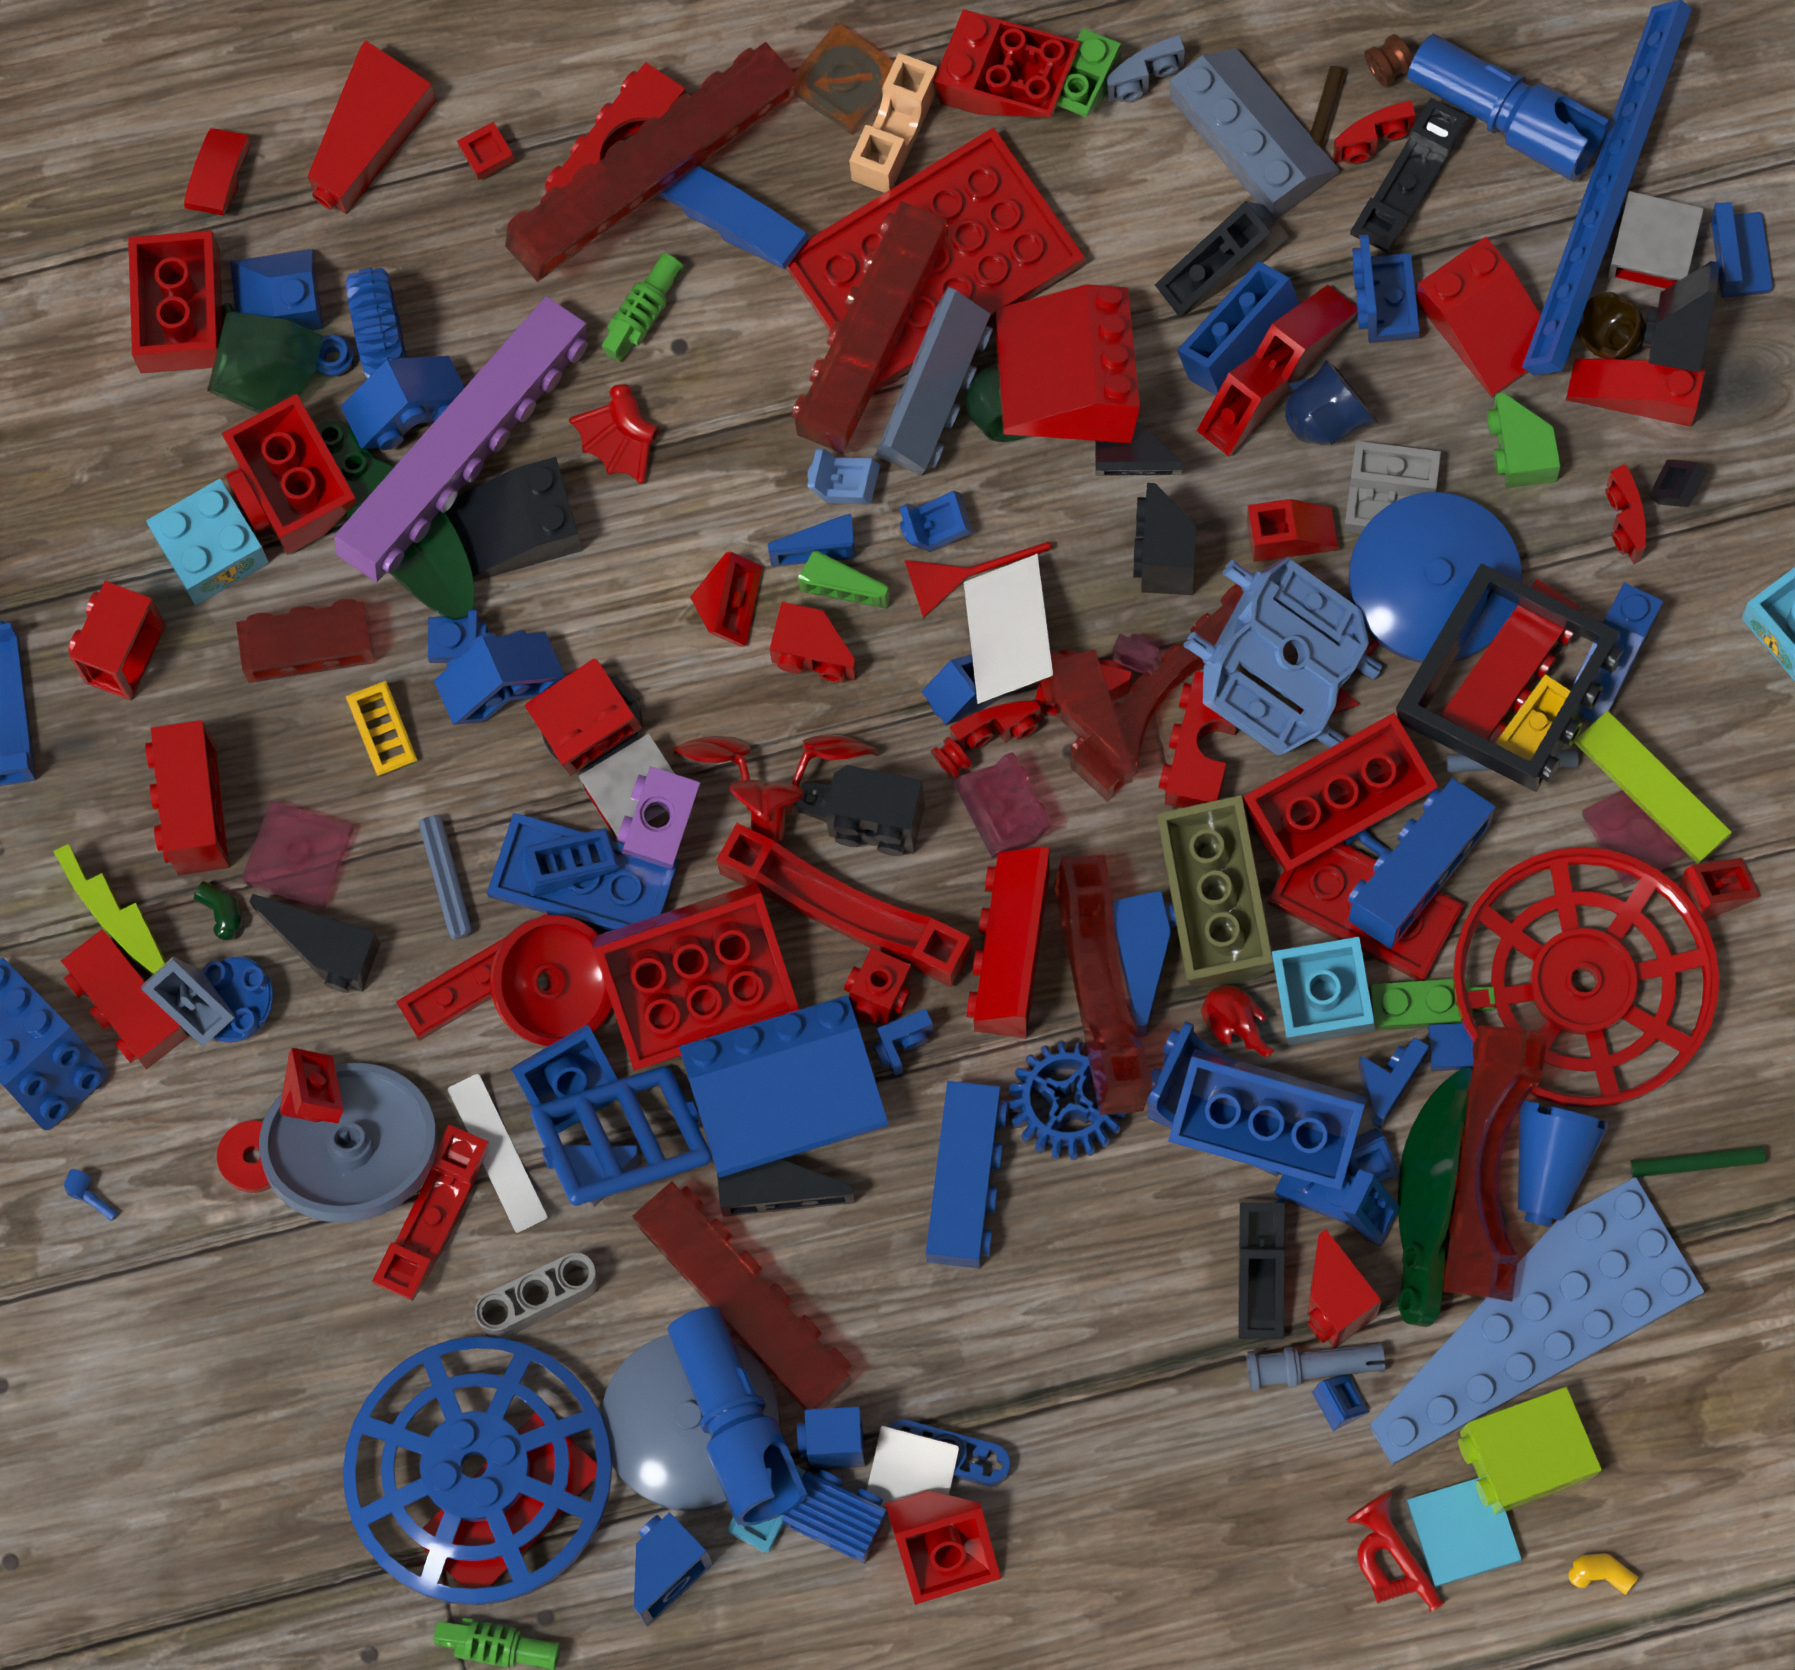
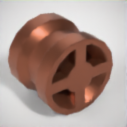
M1396 34L1386 38L1384 45L1381 47L1373 46L1364 51L1365 60L1370 71L1384 87L1393 83L1396 75L1400 73L1408 74L1413 60L1407 45Z

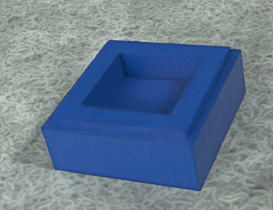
M1462 1023L1428 1026L1431 1071L1476 1068L1475 1046Z

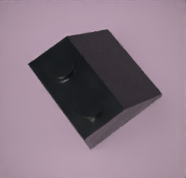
M1708 262L1660 292L1658 306H1649L1642 346L1650 348L1648 363L1700 372L1717 294L1719 262Z

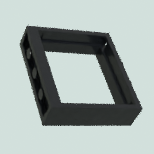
M1481 563L1396 707L1397 717L1402 725L1537 792L1543 780L1548 782L1552 774H1556L1561 761L1557 756L1564 744L1571 746L1578 736L1582 723L1578 720L1585 708L1591 710L1597 703L1603 690V686L1599 684L1607 671L1613 673L1618 667V660L1624 652L1620 648V631ZM1494 593L1597 644L1596 649L1530 761L1426 709Z

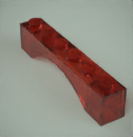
M1237 584L1233 585L1222 597L1220 603L1223 605L1212 616L1209 613L1201 616L1190 632H1196L1203 639L1215 645L1244 593L1242 587ZM1178 642L1173 644L1162 656L1160 661L1163 664L1152 675L1149 672L1141 675L1130 689L1132 694L1122 704L1118 701L1113 703L1101 716L1100 721L1103 723L1092 734L1088 731L1081 734L1070 748L1072 751L1070 754V768L1107 802L1138 773L1139 753L1145 732L1158 707L1177 686L1195 674V671L1204 669L1205 663L1203 659L1189 649L1184 648V643L1182 645Z
M1105 854L1063 857L1056 875L1054 887L1100 1115L1142 1112L1152 1089V1082L1145 1048L1132 1024L1122 987L1115 941L1113 893Z
M1478 1025L1477 1039L1473 1044L1472 1050L1474 1062L1471 1083L1467 1089L1468 1107L1461 1138L1462 1153L1455 1186L1454 1213L1449 1223L1450 1243L1448 1258L1445 1262L1443 1292L1469 1297L1513 1301L1518 1256L1508 1238L1501 1215L1498 1191L1499 1168L1505 1139L1513 1119L1526 1097L1542 1080L1547 1035L1526 1029Z

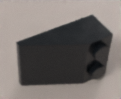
M556 457L514 468L457 496L452 506L445 512L463 545L471 567L473 582L583 551Z

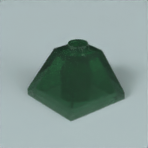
M228 312L226 313L207 391L256 413H261L295 394L299 396L314 375L323 335L289 320Z

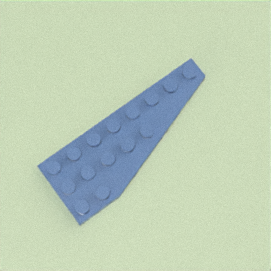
M1634 1177L1563 1216L1561 1221L1557 1220L1370 1424L1369 1428L1391 1466L1456 1432L1468 1422L1485 1416L1703 1296L1704 1290L1637 1178Z

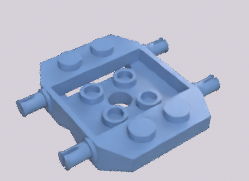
M1288 557L1278 560L1261 572L1257 571L1254 573L1246 570L1235 560H1231L1226 565V569L1223 570L1222 574L1242 587L1244 593L1217 643L1212 645L1196 632H1192L1186 639L1188 641L1184 642V648L1199 656L1205 663L1203 671V704L1276 755L1285 754L1315 738L1328 748L1342 742L1344 736L1326 725L1336 706L1339 689L1355 669L1365 674L1370 680L1376 678L1380 673L1378 670L1382 669V664L1364 653L1369 642L1362 610ZM1287 642L1293 644L1298 652V659L1295 665L1289 664L1283 656V647ZM1238 664L1276 689L1282 696L1303 708L1302 714H1299L1236 669Z

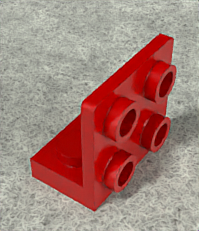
M597 659L590 660L525 704V708L570 776L642 729V726Z

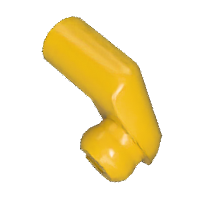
M1606 1553L1581 1555L1573 1561V1567L1568 1572L1569 1580L1576 1587L1586 1588L1591 1581L1605 1579L1624 1595L1628 1593L1639 1578L1614 1557Z

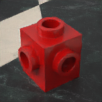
M870 948L861 969L854 966L844 986V991L849 992V1000L854 1015L868 1023H876L878 1021L886 1025L893 1012L901 1014L911 990L905 988L911 965Z

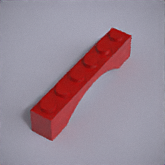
M739 823L735 824L716 859L720 875L743 886L757 883L763 896L869 948L876 949L911 965L912 969L951 988L971 952L970 936L931 917L898 908L856 890L810 865L776 841Z

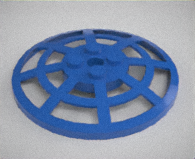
M477 1336L453 1339L425 1348L401 1362L382 1378L366 1398L353 1422L345 1449L343 1480L345 1500L352 1524L365 1548L385 1571L403 1585L426 1597L451 1604L478 1606L502 1603L528 1595L552 1582L576 1561L591 1542L603 1519L610 1496L613 1467L610 1441L603 1418L589 1392L570 1370L552 1356L530 1345L505 1338ZM476 1348L502 1350L514 1354L503 1377L495 1374L472 1373L448 1378L440 1357L453 1351ZM531 1361L545 1367L558 1377L577 1398L583 1412L557 1420L554 1412L541 1397L528 1387L520 1384ZM423 1363L432 1386L424 1389L413 1398L397 1416L393 1425L371 1418L370 1415L376 1404L388 1389L411 1369ZM475 1386L497 1389L487 1412L472 1411L462 1413L454 1390ZM513 1397L520 1398L533 1408L545 1425L519 1435L515 1428L504 1420ZM437 1398L445 1421L429 1437L407 1430L406 1427L414 1416L430 1401ZM591 1429L594 1437L597 1459L595 1489L591 1502L565 1492L570 1466L568 1445L565 1437ZM362 1434L385 1441L381 1463L382 1487L385 1496L361 1508L357 1495L355 1472L358 1446ZM549 1443L553 1444L555 1455V1471L552 1486L529 1477L530 1460L528 1452ZM399 1446L421 1454V1478L397 1490L394 1468L396 1452ZM472 1455H481L487 1460V1469L478 1478H469L463 1473V1464ZM522 1494L543 1502L542 1509L533 1520L513 1535L504 1513L519 1500ZM429 1495L432 1501L444 1512L435 1537L415 1523L407 1513L405 1506ZM558 1509L583 1519L578 1531L563 1550L543 1567L530 1574L519 1548L528 1544L539 1535L553 1519ZM392 1513L399 1525L412 1539L422 1547L430 1550L421 1577L407 1570L393 1559L376 1540L369 1525ZM461 1520L472 1522L487 1520L496 1540L495 1543L480 1546L452 1544ZM502 1556L513 1582L500 1586L479 1589L455 1588L438 1584L447 1557L455 1560L480 1561Z

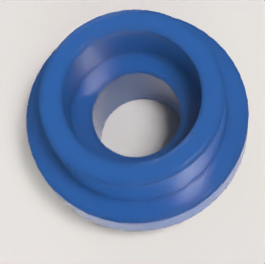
M327 335L320 338L314 344L311 351V360L315 369L325 376H339L345 373L351 367L354 359L350 343L338 335ZM337 352L340 354V358L337 361H326L329 353Z

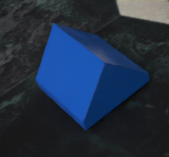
M1340 1375L1323 1380L1312 1391L1332 1431L1369 1413L1349 1375Z

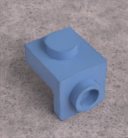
M816 449L813 463L808 470V488L826 503L871 504L880 464L872 458H836L826 449Z

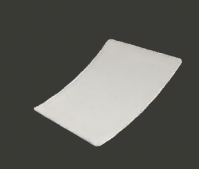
M882 1426L867 1491L883 1499L881 1507L885 1508V1503L928 1490L949 1495L959 1447Z

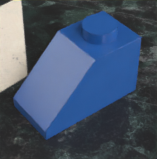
M972 654L950 660L921 691L931 704L934 713L941 718L945 725L958 722L974 713L982 711L1008 694L1005 693L978 704Z

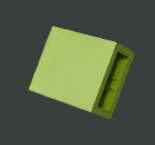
M1567 1386L1468 1422L1460 1431L1462 1438L1458 1439L1461 1454L1467 1464L1473 1463L1477 1476L1480 1478L1476 1481L1479 1498L1484 1506L1491 1505L1495 1515L1593 1480L1602 1471Z

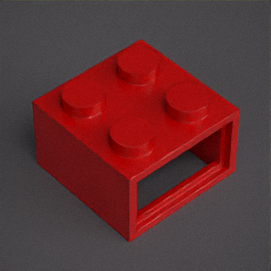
M104 581L100 592L95 591L89 599L86 608L88 617L82 630L77 629L70 640L68 647L69 658L84 683L132 701L165 630L166 624L152 598Z

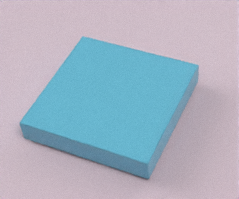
M1480 1478L1410 1498L1406 1501L1434 1588L1513 1565L1522 1560L1506 1511L1495 1515L1491 1505L1484 1506L1476 1489V1481Z

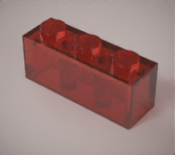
M342 599L333 602L331 607L314 609L311 606H299L292 608L288 614L272 616L270 613H256L248 616L245 621L236 622L242 671L248 683L376 663L370 618L364 602Z

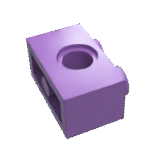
M652 766L649 768L647 777L638 774L631 795V799L638 801L633 818L624 816L617 838L618 841L625 843L622 854L672 870L700 782ZM652 806H661L667 810L669 821L663 827H652L645 820V811Z

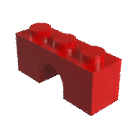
M1195 671L1192 684L1184 683L1179 708L1186 710L1182 724L1174 723L1169 748L1175 749L1172 765L1164 763L1158 789L1165 790V804L1179 808L1220 799L1225 779L1226 763L1204 756L1198 748V743L1209 733L1223 732L1235 735L1237 730L1236 726L1203 704V672Z

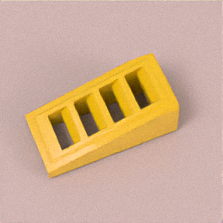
M386 681L346 696V701L377 777L418 761ZM383 698L385 706L365 714L361 713L359 707ZM389 714L391 722L368 730L366 722ZM394 729L396 730L398 737L374 745L372 738ZM402 745L405 753L382 762L380 761L379 753Z

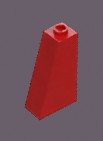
M366 40L360 46L308 173V179L313 190V198L325 208L332 210L336 207L345 214L350 211L437 101L430 82Z

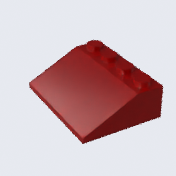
M1085 284L995 310L1003 434L1117 443L1132 442L1140 402L1128 287Z
M757 883L590 938L634 1071L681 1056L679 1046L799 1010L768 911Z

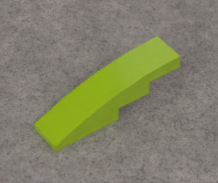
M69 843L54 850L53 852L74 890L106 934L148 975L152 976L166 963V960L138 905L134 903L121 909L110 884L102 873L88 880L77 855Z

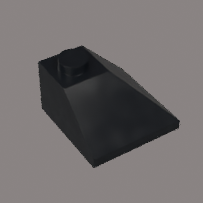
M1136 421L1131 443L1095 441V476L1181 475L1182 461L1138 421Z

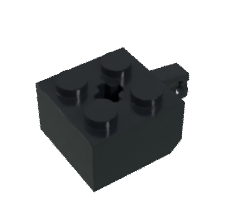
M846 765L834 773L832 784L802 783L803 798L797 801V811L827 822L829 836L834 837L835 842L848 847H860L861 843L878 846L877 850L891 856H902L903 852L914 854L925 807L922 780Z

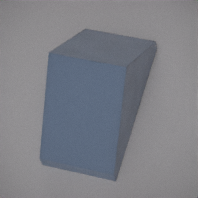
M172 957L141 985V989L202 1047L235 1018L233 1012L203 971L175 957Z

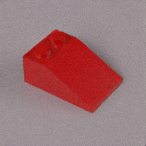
M1485 236L1420 281L1417 286L1416 304L1493 398L1496 394L1529 373L1522 366L1541 315L1512 267L1487 236Z

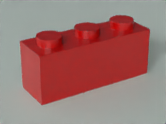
M103 929L61 960L69 972L63 977L64 981L78 998L85 993L95 1005L88 1011L104 1031L112 1026L121 1038L114 1044L130 1064L138 1059L147 1070L188 1038L181 1026L141 989V985L145 981Z

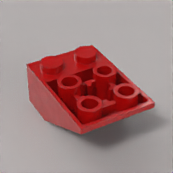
M963 9L933 81L940 104L978 115L1052 117L1081 44L1076 40Z

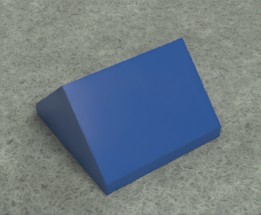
M588 1024L511 1067L520 1089L532 1108L545 1102L618 1080ZM617 1099L602 1104H598L593 1107L595 1111H598L603 1107L609 1105L610 1103L616 1101ZM577 1112L551 1119L557 1133L580 1121Z

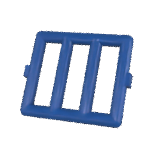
M661 1066L536 1105L530 1112L532 1121L544 1145L542 1155L548 1170L554 1168L568 1201L575 1206L705 1166L712 1159L711 1152L697 1125L699 1115L693 1101L686 1102L671 1069L667 1066ZM660 1086L690 1152L665 1159L635 1093ZM614 1099L619 1100L648 1165L623 1172L593 1106ZM573 1112H577L606 1176L605 1179L582 1186L551 1120Z

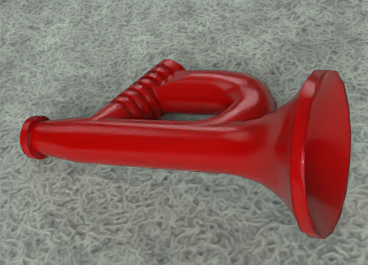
M1388 1490L1346 1519L1348 1523L1360 1524L1374 1531L1361 1541L1357 1550V1562L1360 1570L1372 1586L1377 1604L1391 1598L1394 1599V1597L1398 1598L1400 1595L1403 1596V1594L1407 1595V1593L1417 1592L1428 1605L1429 1612H1432L1443 1605L1445 1601L1440 1599L1432 1582L1393 1525L1390 1515V1503L1393 1492ZM1380 1549L1388 1550L1405 1574L1404 1578L1400 1577V1579L1397 1578L1390 1582L1376 1561V1552Z

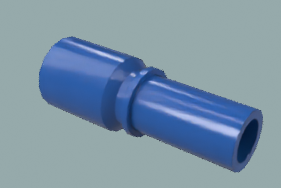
M1434 33L1429 35L1418 49L1407 74L1409 81L1487 123L1488 131L1494 134L1498 131L1503 132L1506 145L1572 182L1578 180L1587 170L1600 149L1609 127L1608 119L1543 83L1528 86L1526 78L1520 74L1514 76L1492 63L1481 60Z
M719 1307L699 1308L677 1318L669 1325L667 1331L703 1417L700 1421V1426L704 1433L711 1435L706 1450L736 1523L742 1526L756 1525L770 1521L796 1508L805 1500L808 1494L776 1419L763 1414L766 1407L765 1401L762 1396L757 1395Z

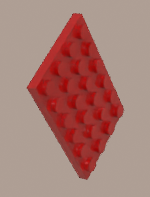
M993 127L809 238L786 269L870 392L874 393L910 371L937 304L948 287L957 290L991 315L987 322L989 323L995 319L994 314L997 308L1025 301L1084 265L1085 257Z

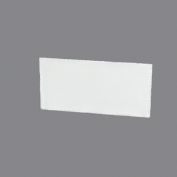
M1038 554L965 581L964 590L978 704L1053 676Z

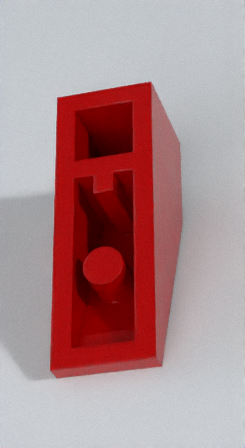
M1575 358L1566 401L1691 427L1697 410L1705 369L1695 372L1648 363L1649 360Z

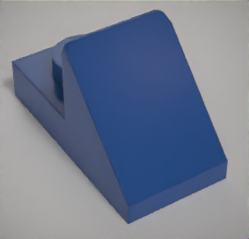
M1415 1037L1407 1048L1400 1044L1387 1065L1392 1070L1391 1073L1363 1056L1359 1058L1358 1068L1372 1123L1379 1129L1382 1128L1427 1057L1429 1046Z

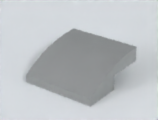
M1356 441L1344 532L1361 534L1373 517L1393 502L1414 494L1436 492L1441 451Z

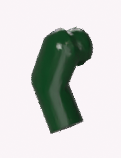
M205 881L201 882L194 894V900L213 910L216 921L213 932L216 937L225 941L234 939L237 930L241 929L243 922L238 900Z

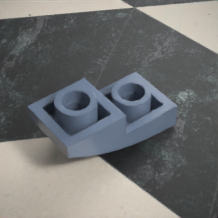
M1174 36L1150 45L1120 64L1106 78V97L1108 103L1117 100L1120 102L1136 100L1143 93L1149 91V76H1168L1175 73L1178 68L1184 67L1185 49L1181 36Z

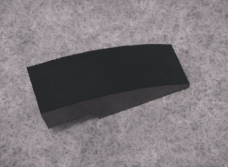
M1239 1199V1339H1283L1284 1199Z

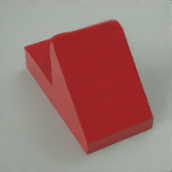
M292 1047L288 1056L281 1098V1115L312 1122L326 1121L338 1124L344 1109L333 1056Z

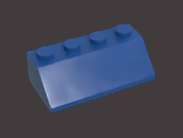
M1194 1049L1168 1142L1341 1190L1366 1097Z

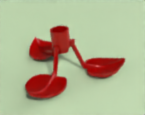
M825 734L803 740V748L807 750L802 754L791 784L786 782L750 780L746 759L743 755L750 754L751 747L734 738L710 736L693 739L674 747L673 754L679 753L686 758L704 763L732 761L737 764L742 780L731 783L730 792L747 806V810L751 811L750 829L777 842L783 840L785 836L786 814L792 813V804L803 798V789L799 785L807 764L811 759L819 757L826 760H840L867 754L877 757L878 749L860 740L843 735Z

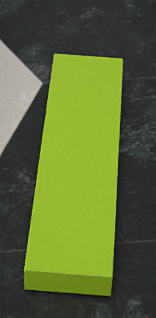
M1608 710L1576 739L1575 744L1697 864H1701L1731 836L1732 832Z

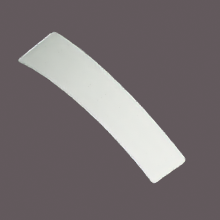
M475 1074L450 1086L448 1092L468 1133L489 1141L483 1165L515 1232H521L547 1219L545 1210L480 1075Z

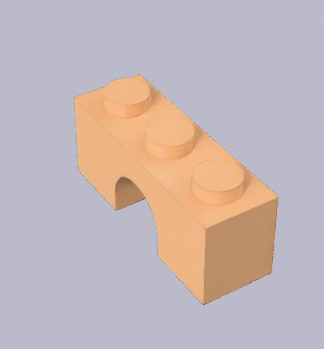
M898 52L882 88L883 97L873 126L865 125L849 160L852 181L883 193L894 188L937 91L933 82L937 74L936 66Z

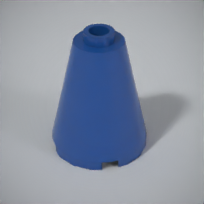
M1522 1101L1519 1119L1518 1210L1526 1212L1524 1221L1551 1227L1552 1219L1562 1220L1607 1132L1609 1122L1556 1107L1545 1108L1539 1106V1103Z

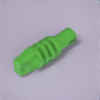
M662 253L645 281L634 284L631 293L626 296L625 302L620 305L619 311L614 314L607 326L610 332L602 347L608 357L621 362L634 344L639 346L644 340L648 330L652 328L654 321L658 319L660 312L666 307L667 298L665 295L679 274L684 270L683 264L667 253Z
M463 1618L461 1625L438 1621L433 1637L436 1645L455 1649L454 1657L509 1669L510 1667H515L516 1663L556 1670L561 1650L559 1642L553 1643L523 1637L522 1632L518 1631L517 1628Z

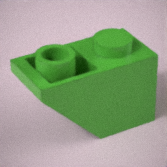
M1082 28L1076 40L1081 45L1064 84L1057 106L1087 118L1106 96V78L1121 64V43Z
M1496 394L1493 409L1487 410L1490 435L1497 434L1499 449H1494L1496 474H1504L1506 488L1557 482L1560 462L1554 427L1507 394Z

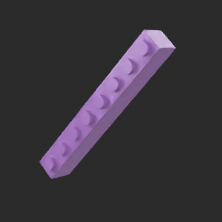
M545 296L334 535L336 555L376 583L386 572L389 574L393 573L401 564L404 558V551L413 541L418 543L425 537L430 529L432 519L440 511L444 513L452 506L457 497V491L466 481L470 483L476 479L483 468L484 460L492 451L498 452L504 447L509 439L510 430L517 422L523 423L530 417L535 409L538 398L544 392L550 393L557 386L562 377V371L570 362L576 363L581 359L588 346V342H586V323Z

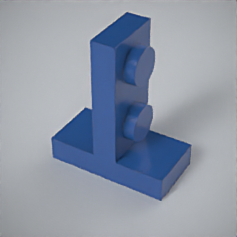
M1360 1169L1356 1176L1345 1174L1341 1190L1283 1174L1274 1191L1279 1199H1284V1201L1355 1227L1365 1240L1382 1246L1400 1209L1398 1203L1377 1177Z

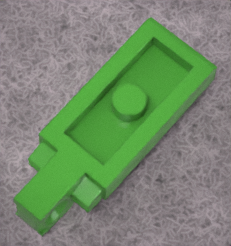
M1453 979L1371 984V1003L1376 1031L1428 1028L1429 1025L1462 1023L1455 1002ZM1465 980L1467 991L1488 989L1490 1004H1495L1494 987L1470 988V980ZM1494 1007L1471 1009L1473 1015V1012L1493 1011Z

